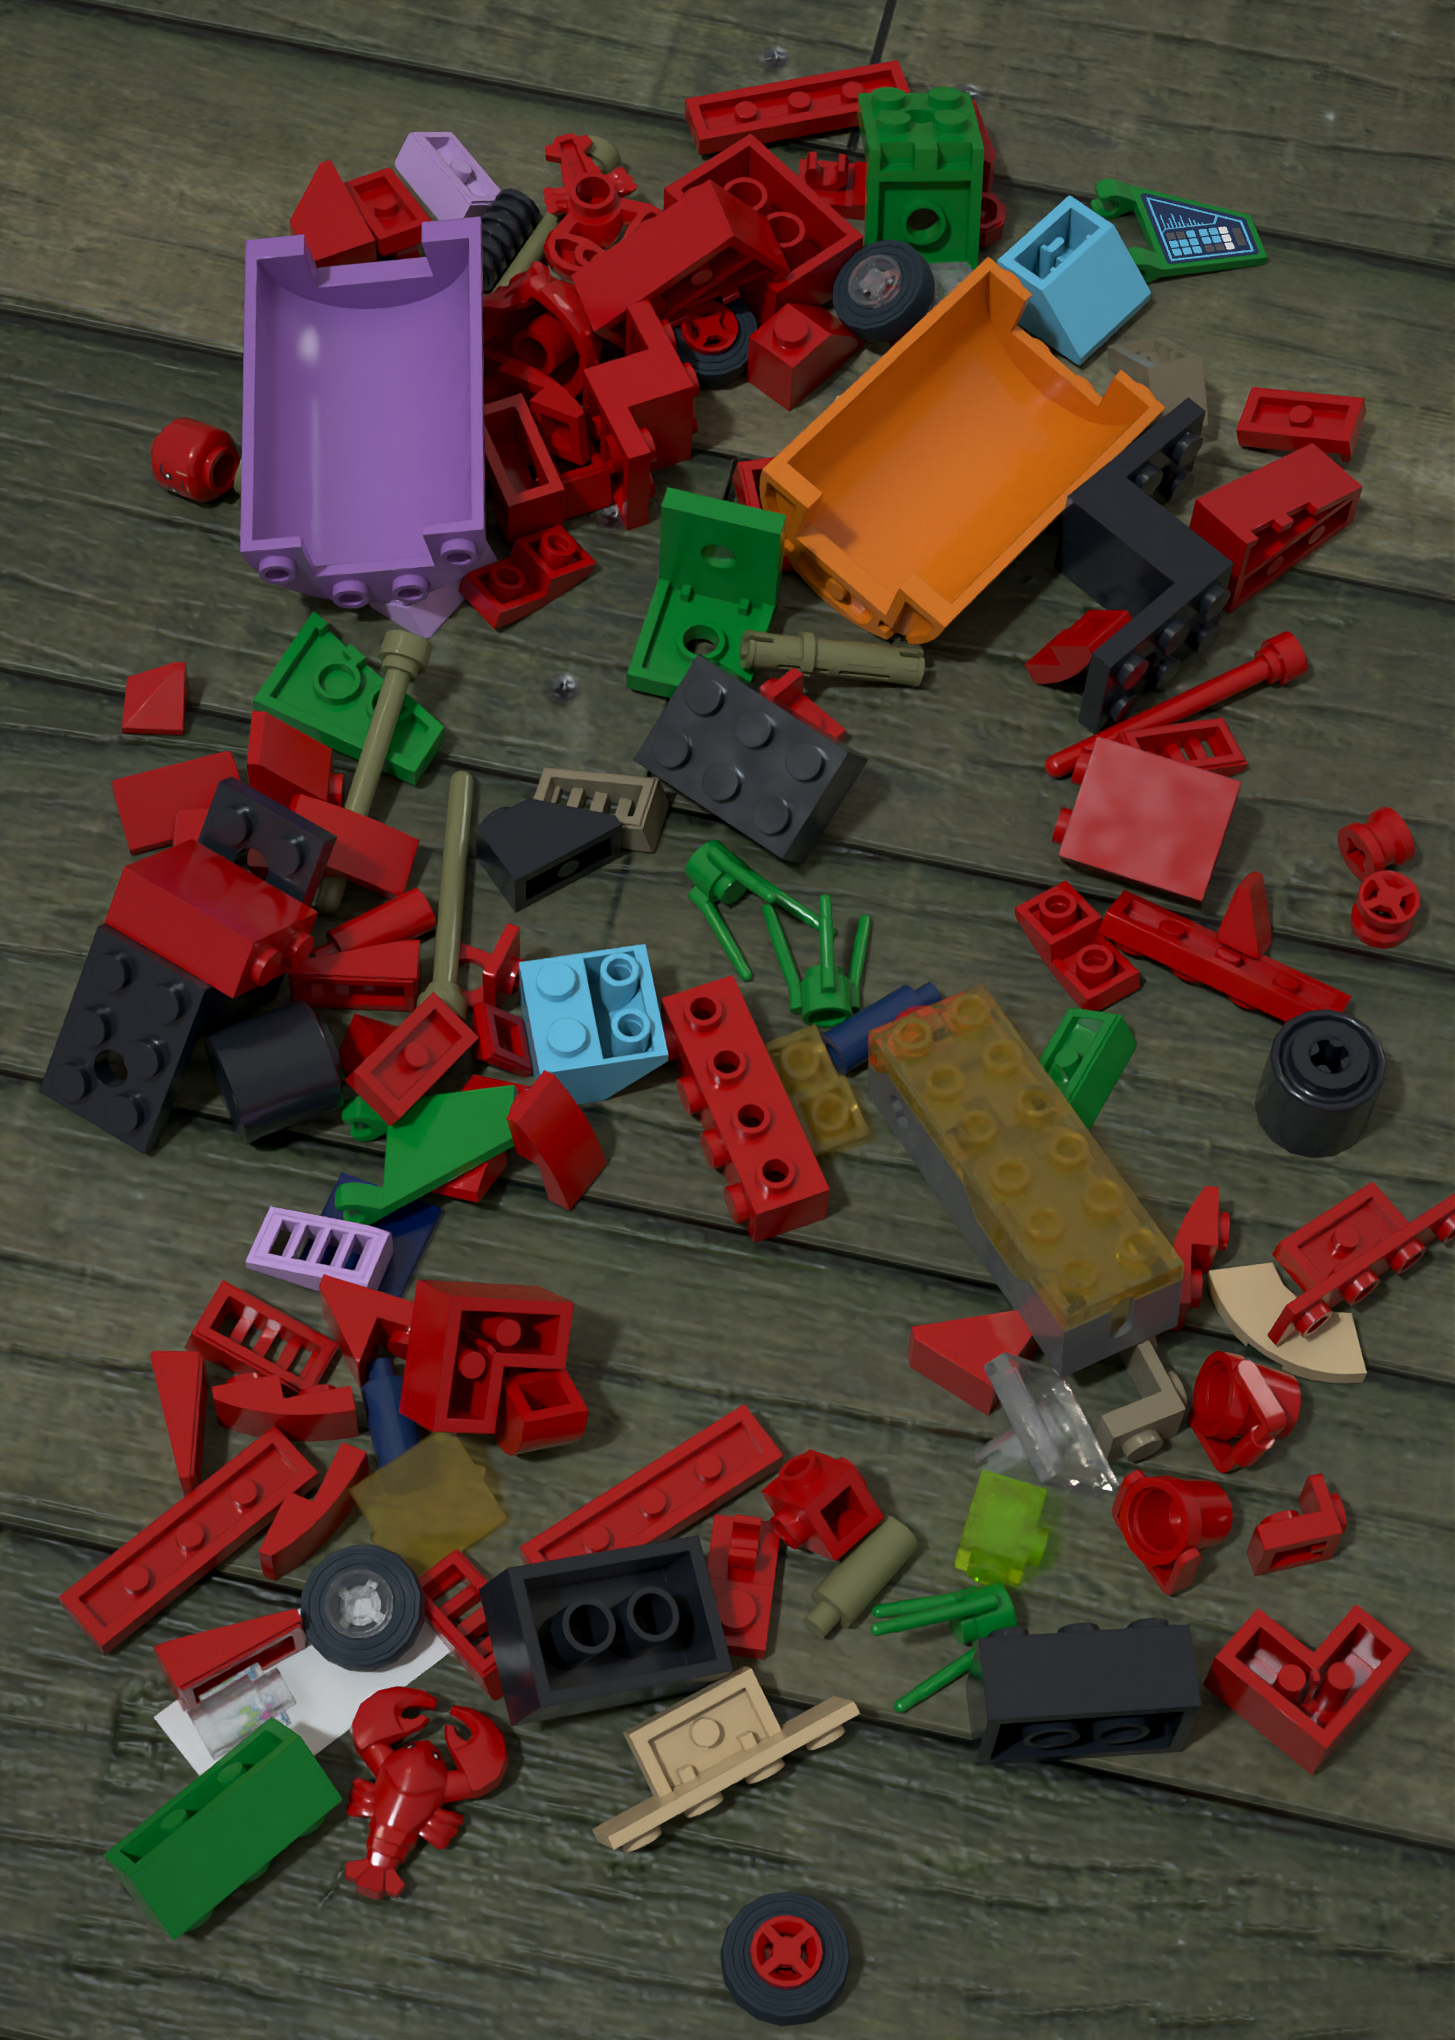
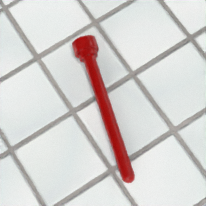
M1289 631L1281 632L1263 641L1261 649L1254 653L1253 660L1052 754L1045 762L1046 773L1053 778H1061L1074 772L1081 749L1085 748L1093 751L1097 736L1114 741L1120 731L1174 724L1262 681L1268 684L1277 682L1284 685L1305 675L1308 669L1304 650L1292 633Z

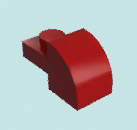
M504 1367L494 1438L504 1453L513 1456L572 1444L581 1440L586 1429L588 1409L566 1369Z

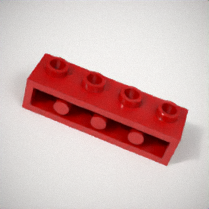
M733 975L661 998L660 1017L668 1051L667 1062L673 1060L681 1078L676 1080V1085L685 1112L689 1116L697 1113L704 1132L700 1133V1142L707 1163L712 1170L720 1167L728 1186L724 1187V1197L735 1224L745 1222L753 1243H757L826 1219L830 1193L829 1186Z

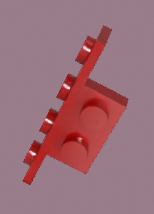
M1372 1181L1280 1241L1272 1256L1304 1293L1284 1307L1267 1334L1268 1338L1274 1345H1277L1296 1331L1302 1338L1309 1336L1332 1316V1307L1344 1299L1350 1306L1360 1302L1380 1283L1378 1278L1380 1275L1391 1268L1397 1275L1409 1269L1427 1251L1425 1245L1435 1238H1438L1443 1244L1455 1238V1193L1409 1223Z

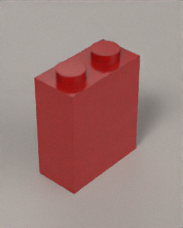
M1097 736L1093 751L1082 748L1074 768L1071 784L1081 786L1074 809L1062 807L1054 829L1052 843L1061 845L1058 854L1060 860L1203 905L1241 790V781Z
M190 839L124 866L104 923L229 997L235 998L259 985L265 986L270 980L290 970H297L304 964L313 948L314 938L310 935L318 912L195 840Z

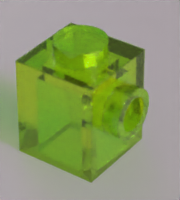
M982 1469L959 1542L954 1568L966 1571L969 1578L983 1585L999 1582L1003 1586L1009 1584L1019 1587L1026 1565L1039 1568L1048 1540L1050 1529L1038 1525L1048 1489Z

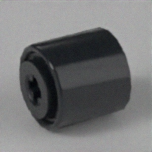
M304 1000L292 1002L204 1036L205 1049L217 1088L231 1122L245 1145L337 1111L344 1105L343 1087L346 1086V1077L337 1047L322 1016L319 1014L315 1015L310 1005Z
M1330 1009L1305 1011L1288 1020L1273 1039L1254 1103L1258 1122L1271 1141L1289 1153L1312 1159L1335 1156L1352 1147L1365 1131L1383 1085L1387 1063L1382 1043L1370 1027L1350 1014Z

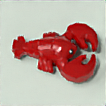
M573 133L561 135L554 138L553 144L545 146L546 161L561 164L560 171L562 176L561 188L546 187L543 189L544 202L547 206L546 211L556 217L566 216L549 232L543 249L551 271L567 281H572L571 275L589 264L594 255L604 251L601 247L609 248L617 240L623 226H628L623 236L624 239L633 233L640 223L663 212V210L649 203L624 198L637 190V184L633 183L632 177L627 174L623 167H617L607 175L602 174L600 168L594 164L591 157L586 155L592 149L593 141L587 134L582 136H576Z
M395 1686L378 1690L360 1704L352 1721L350 1734L356 1753L363 1759L377 1779L376 1783H371L364 1778L356 1777L352 1781L353 1789L349 1791L348 1796L349 1803L347 1804L346 1813L350 1817L371 1818L369 1836L366 1843V1858L346 1862L345 1880L356 1883L357 1893L379 1901L386 1895L398 1899L406 1887L396 1873V1869L399 1864L405 1862L410 1851L416 1847L419 1838L422 1837L437 1849H445L450 1844V1839L454 1838L459 1831L458 1826L464 1823L463 1815L441 1809L443 1804L470 1798H480L500 1786L509 1765L507 1742L495 1723L474 1708L453 1705L451 1708L450 1716L465 1725L471 1731L472 1736L469 1740H464L458 1736L455 1726L445 1724L444 1738L458 1769L447 1771L446 1764L439 1750L430 1740L415 1741L396 1751L391 1748L393 1745L405 1742L418 1735L431 1720L422 1714L413 1719L404 1718L402 1713L413 1709L436 1711L438 1698L422 1689Z

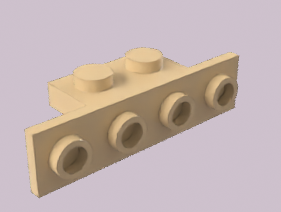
M743 1666L623 1732L653 1796L593 1828L592 1831L599 1843L613 1850L622 1846L624 1852L639 1849L657 1839L662 1834L659 1825L674 1816L684 1812L685 1817L690 1818L717 1806L724 1799L721 1790L745 1778L747 1784H751L775 1774L785 1765L781 1758L804 1744L807 1750H814L833 1742L845 1732L842 1723L857 1716L860 1712L854 1701L832 1696L779 1726L752 1668Z

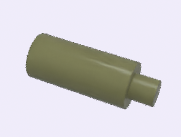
M882 1514L884 1519L850 1549L811 1593V1598L816 1606L803 1619V1622L813 1634L824 1638L836 1624L848 1628L919 1548L915 1536L899 1520L890 1515Z

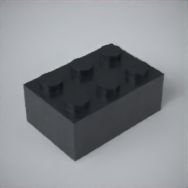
M699 654L633 761L781 859L804 864L869 760L722 663Z
M699 1535L509 1567L479 1588L511 1726L698 1691L733 1671Z
M1162 1618L1141 1619L1130 1623L1127 1628L1100 1630L1099 1626L1094 1623H1073L1061 1627L1057 1633L1030 1635L1029 1630L1021 1627L1001 1628L989 1633L987 1638H978L966 1682L975 1766L1182 1752L1201 1708L1190 1624L1169 1625V1622Z

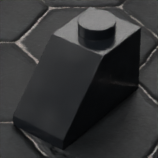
M528 798L511 808L501 807L494 810L485 817L482 823L475 826L477 860L515 913L621 857L622 824L612 814Z

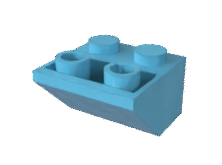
M1070 195L997 260V264L1003 270L1012 272L1020 280L1023 287L1032 293L1018 324L1078 366L1087 360L1151 298V291L1115 226Z
M646 944L519 962L520 1004L535 1081L546 1070L559 1079L578 1105L600 1102L668 1061V1051Z

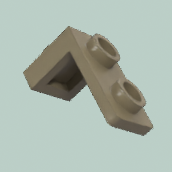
M1155 1336L1118 1352L1142 1399L1101 1415L1093 1443L1105 1465L1123 1457H1126L1129 1462L1144 1459L1159 1450L1164 1443L1163 1441L1175 1437L1178 1433L1187 1407V1396L1179 1377L1173 1371L1166 1372L1156 1354L1157 1342Z

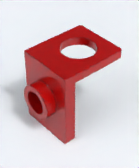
M507 923L492 954L460 942L459 965L473 963L484 970L482 974L483 985L473 991H462V995L468 1001V1010L473 1011L474 1004L479 1001L501 1009L507 996H515L518 992L519 962L526 961L521 959L520 927Z

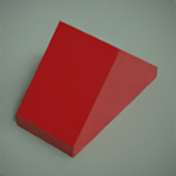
M1013 1310L912 1326L907 1357L911 1368L989 1417L1039 1345L1033 1338L1019 1312Z

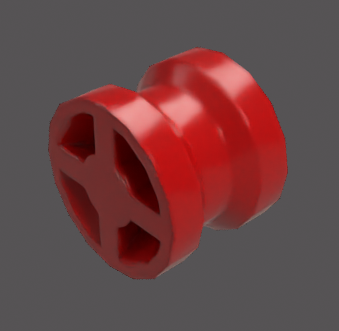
M1386 806L1370 813L1366 823L1352 822L1339 829L1337 835L1338 846L1347 867L1361 881H1364L1367 876L1374 872L1384 871L1388 865L1399 867L1413 860L1415 854L1414 841L1405 821L1396 811Z
M1384 870L1367 876L1359 887L1357 900L1350 914V925L1353 933L1361 942L1374 948H1393L1404 942L1411 931L1413 919L1420 906V894L1417 886L1410 878L1399 872ZM1378 910L1379 912L1390 914L1392 918L1383 917L1374 911Z

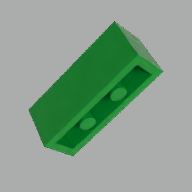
M271 1717L103 1856L145 1916L175 1941L184 1932L194 1930L204 1924L213 1914L215 1906L240 1885L250 1883L260 1877L268 1869L271 1859L296 1838L304 1837L315 1831L325 1820L326 1813L343 1799L301 1736Z

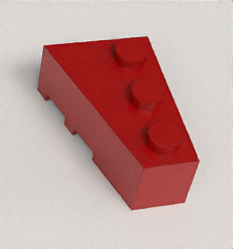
M709 179L703 184L687 190L679 201L656 217L649 218L640 223L633 233L610 249L594 255L589 264L571 275V278L594 333L626 350V305L649 299L659 320L667 319L671 327L674 328L691 320L687 310L720 295L724 304L741 297L738 290L739 286L770 272L775 281L792 273L768 218Z
M1311 443L1195 500L1189 528L1234 563L1227 588L1231 594L1226 605L1223 607L1228 614L1232 613L1353 522L1363 486L1315 444Z

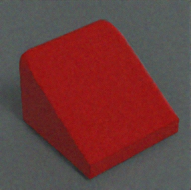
M1254 870L1237 886L1216 936L1218 937V942L1255 959H1260L1271 946L1272 934L1263 874Z

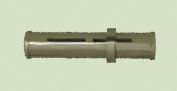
M745 630L741 639L739 658L742 659L740 662L742 669L773 670L787 673L795 667L804 674V680H808L810 675H822L853 680L890 682L917 687L922 681L925 669L924 650L919 647H895L845 640H828L826 638H816L813 632L801 630L796 635H780Z

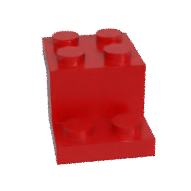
M649 299L626 305L625 357L583 369V411L585 413L587 435L609 468L612 502L627 531L649 524V499L654 498L656 494L650 472L691 459L692 434L698 431L697 419L693 409V399L699 396L700 393L696 373L689 362L682 364L676 353V339L670 323L667 319L659 320Z

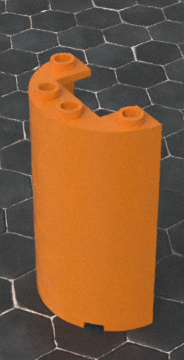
M989 257L976 267L770 461L761 472L759 489L763 510L786 515V540L784 541L783 553L812 590L829 606L865 631L886 640L894 633L906 636L905 638L909 645L927 643L938 637L1065 511L1067 496L1132 444L1166 408L1155 399L1153 393L1145 385L1135 382L1122 370L1114 376L1105 395L1101 397L1087 379L1074 374L1051 354L1049 348L1042 341L1032 338L1018 326V323L1032 293L1023 287L1020 280L1012 272L1003 270Z

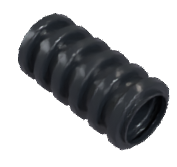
M511 188L501 190L496 195L495 201L488 206L486 213L481 216L483 291H489L496 285L497 279L504 274L506 267L514 260L515 254L522 249L524 242L528 240L532 231L541 221V213L535 202L526 194Z

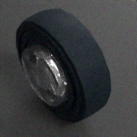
M891 239L874 242L855 252L842 266L834 282L832 302L842 324L861 340L874 343L892 341L909 332L926 316L934 299L935 279L926 259L906 242Z
M351 1545L329 1554L311 1571L301 1593L300 1616L303 1620L304 1631L308 1641L328 1662L349 1671H374L397 1662L414 1646L425 1622L426 1597L418 1575L399 1555L379 1546ZM365 1617L370 1618L366 1620H358V1622L355 1625H353L356 1619H363Z

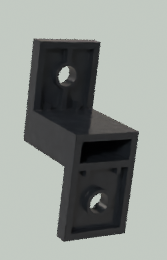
M1189 397L1067 496L1054 568L1106 610H1128L1132 618L1125 626L1098 647L1091 656L1078 722L1094 735L1101 732L1113 721L1118 724L1126 720L1135 711L1141 697L1154 686L1157 689L1165 687L1175 677L1181 667V663L1193 652H1196L1198 655L1206 652L1217 640L1222 629L1218 623L1222 609L1231 594L1227 588L1234 563L1163 507L1168 501L1171 503L1179 501L1188 492L1195 478L1192 470L1195 457L1203 444V439L1200 435L1206 411Z
M229 777L218 783L197 842L250 873L252 872L247 863L248 852L250 848L258 850L265 857L268 866V875L264 881L311 907L337 836L238 779ZM100 925L96 930L39 1092L140 1153L146 1154L157 1148L198 1038L274 1001L285 973L270 980L265 986L259 985L235 998H231L109 925ZM110 1050L116 1051L124 1058V1064L128 1070L126 1080L116 1077L110 1069L108 1063Z

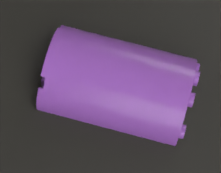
M481 216L422 222V245L426 257L317 268L304 234L246 240L240 553L245 561L259 573L260 579L264 582L278 584L306 595L331 599L337 606L350 609L360 608L368 602L398 600L404 603H417L427 599L430 592L441 589L465 576L481 559L486 545L483 241Z

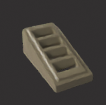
M544 768L534 799L558 804L562 791H567L571 793L566 806L583 809L586 798L591 797L593 800L589 810L607 814L611 803L618 804L615 814L612 815H615L622 824L621 848L642 852H655L669 809V802L659 778Z

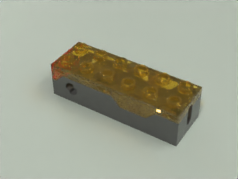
M979 984L930 1006L916 1005L902 1011L892 1022L868 1031L869 1097L1014 1310L1019 1312L1033 1338L1061 1378L1178 1326L1184 1262L983 984Z

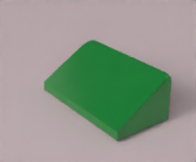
M1069 1007L1033 1068V1072L1079 1134L1080 1139H1084L1134 1053L1137 1044L1122 1015Z

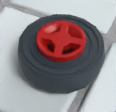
M720 295L687 310L691 320L672 328L677 345L676 353L682 364L689 362L692 365L698 379L699 388H720L736 381L747 369L749 336L757 330L756 319L744 301L737 298L724 304ZM707 340H712V344L705 345Z
M790 1891L765 1894L744 1906L727 1927L720 1953L723 1981L736 2004L755 2019L778 2026L807 2023L829 2010L844 1990L851 1961L847 1935L833 1912L812 1897ZM779 1967H791L796 1973L793 1974L791 1970H778L777 1972H775V1970Z

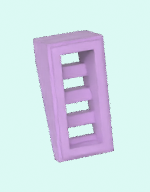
M270 1206L245 1264L248 1269L320 1292L319 1284L323 1274L378 1290L394 1252L392 1233L369 1225ZM280 1229L292 1233L282 1256L269 1254ZM305 1237L315 1240L306 1261L295 1259ZM328 1245L337 1247L330 1266L320 1264ZM351 1252L361 1255L355 1270L344 1269Z

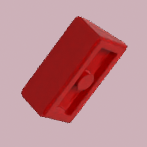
M224 751L114 780L111 784L114 801L130 854L134 855L172 845L175 815L179 810L209 809L219 781L229 777H234L240 781L233 753L231 751Z

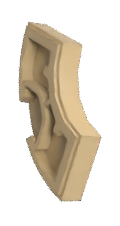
M1273 1262L1208 1271L1206 1284L1213 1303L1226 1325L1245 1346L1250 1344L1265 1356L1283 1365L1282 1370L1303 1378L1343 1384L1362 1383L1364 1381L1367 1371L1352 1313L1333 1312L1332 1316L1309 1336L1302 1338L1296 1331L1277 1345H1274L1267 1334L1284 1307L1297 1297L1283 1285Z

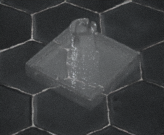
M1006 1352L983 1365L1013 1426L985 1445L978 1446L973 1451L975 1462L980 1463L985 1459L988 1463L979 1467V1470L992 1485L999 1486L1003 1484L1007 1478L1031 1464L1041 1484L1095 1499L1101 1498L1120 1486L1065 1377L1061 1378L1054 1368Z

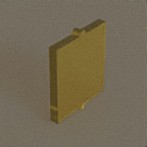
M452 1432L432 1433L348 1489L373 1531L370 1535L371 1542L376 1545H382L384 1549L399 1555L418 1575V1578L456 1548L459 1551L463 1550L507 1520L483 1480L485 1468L472 1462L456 1433Z

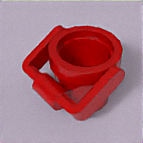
M1215 1351L1210 1354L1198 1373L1193 1392V1408L1188 1412L1187 1420L1216 1470L1220 1473H1226L1242 1466L1250 1467L1273 1446L1274 1440H1282L1288 1437L1294 1429L1299 1416L1301 1405L1300 1387L1293 1375L1246 1360L1242 1355ZM1232 1437L1241 1438L1233 1447L1228 1442Z
M1141 1469L1131 1472L1123 1479L1112 1507L1113 1519L1122 1532L1129 1549L1141 1560L1159 1588L1168 1596L1192 1584L1202 1560L1199 1552L1223 1542L1231 1530L1233 1520L1231 1502L1226 1492L1217 1483L1207 1479H1180L1170 1475L1146 1477Z

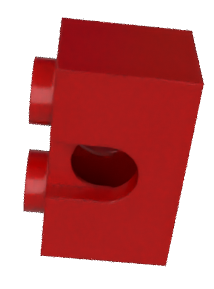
M522 393L484 404L485 480L490 479L493 512L507 544L559 524L563 527L565 489ZM535 465L537 472L535 482L528 470V467Z

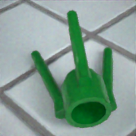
M719 840L705 843L697 849L687 862L685 876L695 885L689 892L688 898L702 911L731 964H733L743 981H750L752 979V972L715 908L714 902L720 901L724 905H729L738 900L749 889L766 902L777 903L808 926L819 931L820 917L754 872L741 858L736 857Z
M822 894L819 898L820 965L807 969L806 978L800 982L775 909L770 903L764 904L762 912L789 991L790 1012L793 1014L802 1013L804 1024L822 1029L833 1028L853 1016L852 1013L859 1012V988L868 947L871 917L864 914L859 919L848 976L846 977L844 976L843 969L835 965L832 898L828 894Z
M994 1582L979 1588L971 1586L953 1593L878 1604L872 1608L871 1613L875 1618L897 1616L873 1623L870 1627V1632L874 1636L899 1633L949 1621L956 1641L960 1645L969 1642L973 1645L971 1650L896 1700L893 1706L894 1710L898 1713L905 1712L968 1671L971 1667L978 1638H987L989 1633L1001 1628L1017 1627L1013 1604L1001 1583Z

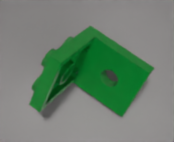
M943 86L932 88L928 93H905L903 90L894 87L878 88L872 93H858L857 117L866 157L863 248L871 243L889 239L906 242L926 259L933 276H968L978 267L984 145L970 92H961L956 88ZM921 208L931 209L937 213L938 218L936 222L924 230L913 229L906 223L910 214Z
M667 487L661 505L659 579L626 674V688L671 698L698 655L690 652L685 647L688 642L694 639L709 640L717 647L713 652L702 656L722 663L752 684L754 683L758 670L741 668L740 662L742 659L739 658L740 644L745 630L770 633L780 601L786 515Z

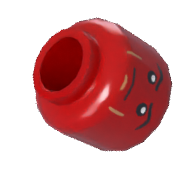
M183 417L169 423L154 439L151 446V466L155 480L163 489L205 503L217 499L234 485L240 457L237 452L236 443L227 431L189 417Z

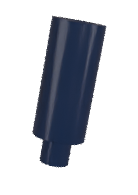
M927 982L916 990L908 985H902L820 1035V1044L826 1058L836 1071L843 1075L847 1074L880 1053L889 1033L891 1023L902 1011L916 1005L932 1006L935 1008L942 1003L941 995L931 982Z
M391 1358L372 1360L366 1366L369 1382L361 1388V1395L382 1491L392 1495L414 1492L430 1482V1475L418 1423L399 1413L404 1376L396 1375Z

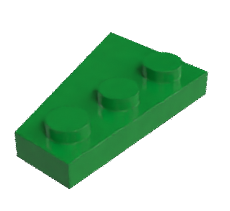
M313 611L254 697V711H265L318 742L359 760L384 679L366 664V657L352 644L344 645L329 631L328 623ZM407 693L403 700L382 771L416 786L445 741L444 726Z

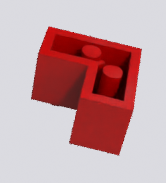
M417 1279L399 1413L432 1432L495 1434L504 1367L565 1369L574 1302L540 1286Z
M1357 1604L1314 1653L1258 1608L1215 1656L1203 1686L1310 1775H1313L1394 1681L1412 1649Z

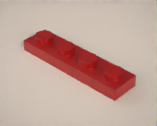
M894 60L685 99L684 114L698 154L703 155L724 151L750 133L763 144L859 126L857 117L858 93H872L875 89L882 87H894L903 90L905 93L911 92L899 61Z
M1124 890L1106 911L1098 931L1099 934L1112 939L1115 945L1126 953L1148 956L1169 966L1171 971L1181 979L1195 983L1203 982L1226 993L1228 998L1238 1006L1252 1010L1260 1009L1283 1020L1284 1023L1305 1011L1330 1009L1345 1013L1352 997L1265 955H1262L1260 959H1255L1217 941L1216 932L1127 890Z
M743 1404L520 1546V1558L527 1565L666 1541L780 1468L783 1463V1454L746 1405Z
M274 1425L61 1594L59 1600L62 1608L104 1656L107 1655L272 1522L288 1491L303 1497L320 1483L318 1471Z

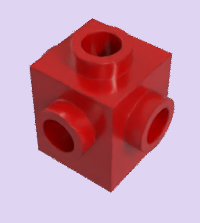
M812 1449L787 1461L781 1467L779 1476L761 1491L774 1513L770 1518V1523L783 1542L795 1550L803 1547L832 1561L838 1560L884 1519L867 1489L865 1478L853 1463L844 1457L835 1459Z

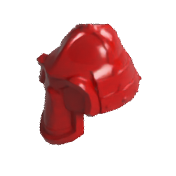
M534 261L528 271L513 276L508 286H498L494 292L483 297L484 348L512 357L534 367L558 382L574 398L583 392V369L599 365L604 338L594 333L574 284L551 276L550 270L546 265L539 261Z

